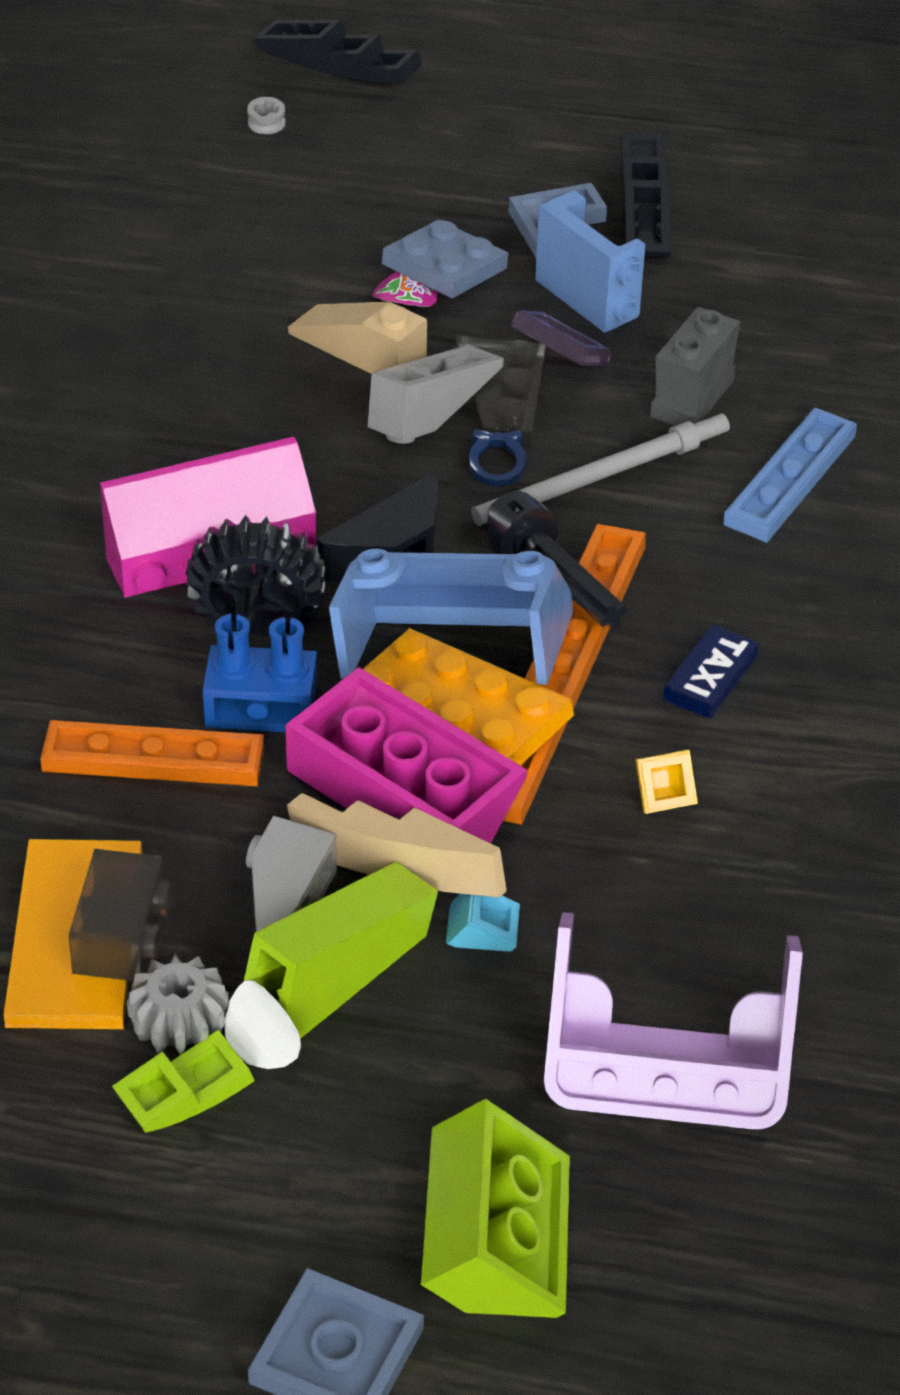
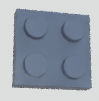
M438 219L384 247L382 264L450 298H454L507 269L509 253L493 246L485 238L475 237L458 229L452 222Z
M307 1268L248 1369L249 1384L274 1395H389L424 1330V1315Z

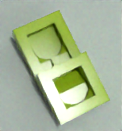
M217 1030L209 1035L207 1039L199 1042L171 1062L162 1051L112 1087L144 1132L147 1133L171 1126L200 1114L241 1091L255 1080L247 1065L221 1032Z

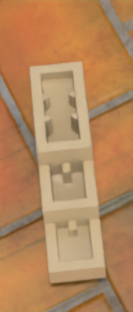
M301 793L287 805L290 821L336 834V861L338 866L370 875L397 861L441 892L500 898L507 891L499 847L415 807L398 820L359 800L344 812H341Z

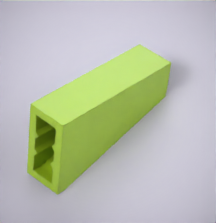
M396 861L255 932L244 981H255L278 1001L298 1030L301 1039L427 936L438 890Z

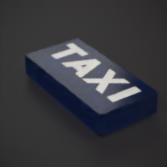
M712 624L665 685L663 699L711 719L756 659L759 643Z

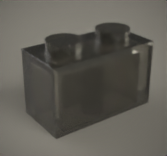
M94 848L68 935L72 974L134 981L135 974L144 973L148 959H157L161 943V925L157 923L160 915H169L173 897V882L164 880L163 856Z

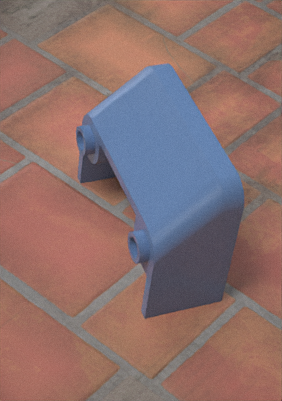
M383 549L366 550L360 553L348 566L329 606L340 679H344L356 669L376 623L530 626L537 684L548 685L573 614L571 590L554 561L536 551H524L518 554L391 553Z

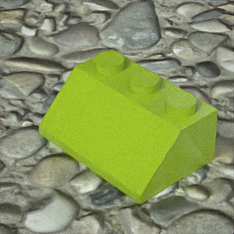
M486 1098L432 1127L421 1285L465 1313L557 1318L566 1313L570 1156Z

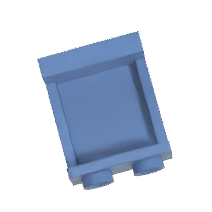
M573 190L539 205L535 280L606 333L630 322L640 314L645 243L635 239L622 246L613 244L585 223L586 198Z

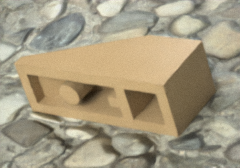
M392 302L317 304L288 326V333L370 374L427 357V319Z

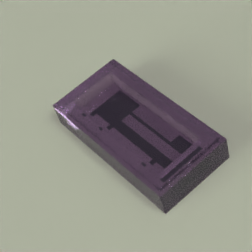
M516 311L511 327L581 366L606 367L612 353L609 351V348L544 312Z

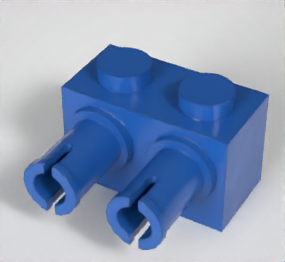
M232 614L222 616L216 621L215 634L217 635V645H211L203 685L205 728L286 732V724L316 701L317 651L303 650L304 627L299 620L291 618L290 635L286 634L285 617L274 620L269 626L271 648L249 647L250 624L241 615L237 614L236 632L232 631Z

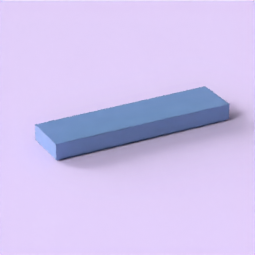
M814 407L728 507L724 514L723 525L767 543L855 438L857 424Z

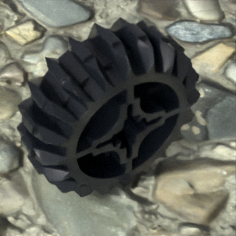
M245 514L240 524L236 525L225 518L220 529L209 527L203 539H197L196 544L192 548L191 558L187 561L185 572L187 575L186 588L188 598L193 599L196 613H206L208 625H215L220 617L232 614V631H237L236 617L238 614L249 621V635L260 634V636H266L269 633L270 624L282 617L286 619V631L290 627L291 618L299 620L304 627L308 619L315 618L321 604V599L325 596L326 582L324 581L326 569L324 567V560L319 559L320 555L317 545L307 544L305 532L290 533L288 522L278 527L270 525L269 519L266 516L261 523H252Z

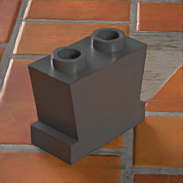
M697 307L656 355V397L651 402L650 417L674 426L686 421L695 424L705 418L734 382L736 366H733L741 321L724 316L714 310H707L701 307Z

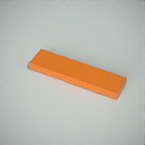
M50 720L40 758L42 772L258 787L264 753V735Z

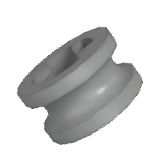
M260 97L248 104V126L254 132L273 134L285 127V106L279 99Z

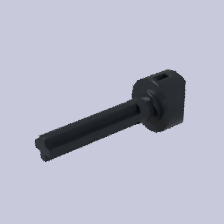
M522 491L506 493L492 503L488 509V538L493 552L496 554H518L524 551H536L552 559L569 586L572 599L602 627L608 625L611 629H614L620 625L619 617L627 613L626 606L555 542L558 535V521L549 509L540 501ZM516 507L520 510L518 514L515 513Z

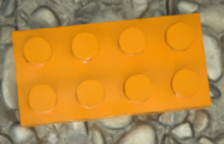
M411 628L363 668V670L520 766L574 716L572 699Z

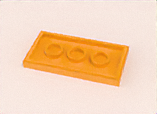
M29 839L4 1008L5 1028L124 1029L142 861L141 841Z

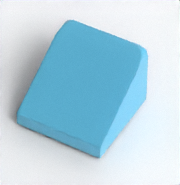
M459 894L450 905L446 944L458 948L512 952L516 948L520 904L504 896L499 898Z

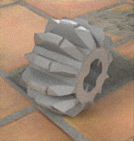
M174 954L169 964L163 965L155 960H151L148 973L135 974L132 991L129 993V999H127L128 1016L132 1019L134 1031L138 1035L139 1041L151 1040L157 1053L169 1045L175 1046L180 1055L183 1054L187 1045H196L207 1039L209 1035L217 1030L222 1034V1028L225 1025L224 1017L229 1006L228 992L225 991V986L222 985V978L217 968L204 969V964H202L199 956L188 963H182L176 954Z

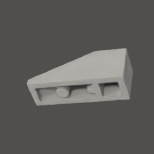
M466 345L372 372L368 427L385 434L386 438L391 442L403 444L415 441L416 437L435 432L503 367L504 358L471 345Z
M273 816L263 835L254 836L247 851L246 866L252 868L256 932L323 898L337 872L336 834Z

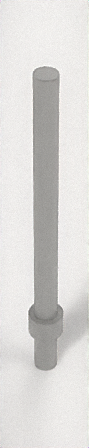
M723 413L695 424L686 421L671 427L668 434L517 491L528 493L538 501L544 502L676 451L677 454H683L694 450L700 446L701 441L728 432L730 429L729 421ZM498 498L472 507V518L478 526L488 523V509Z

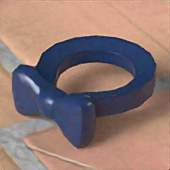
M479 429L474 430L471 438L472 447L468 456V465L470 472L476 480L485 485L495 487L508 486L518 481L524 474L527 460L525 449L521 446L523 443L521 431L491 433ZM488 447H505L514 456L516 465L505 474H491L483 470L479 465V457Z

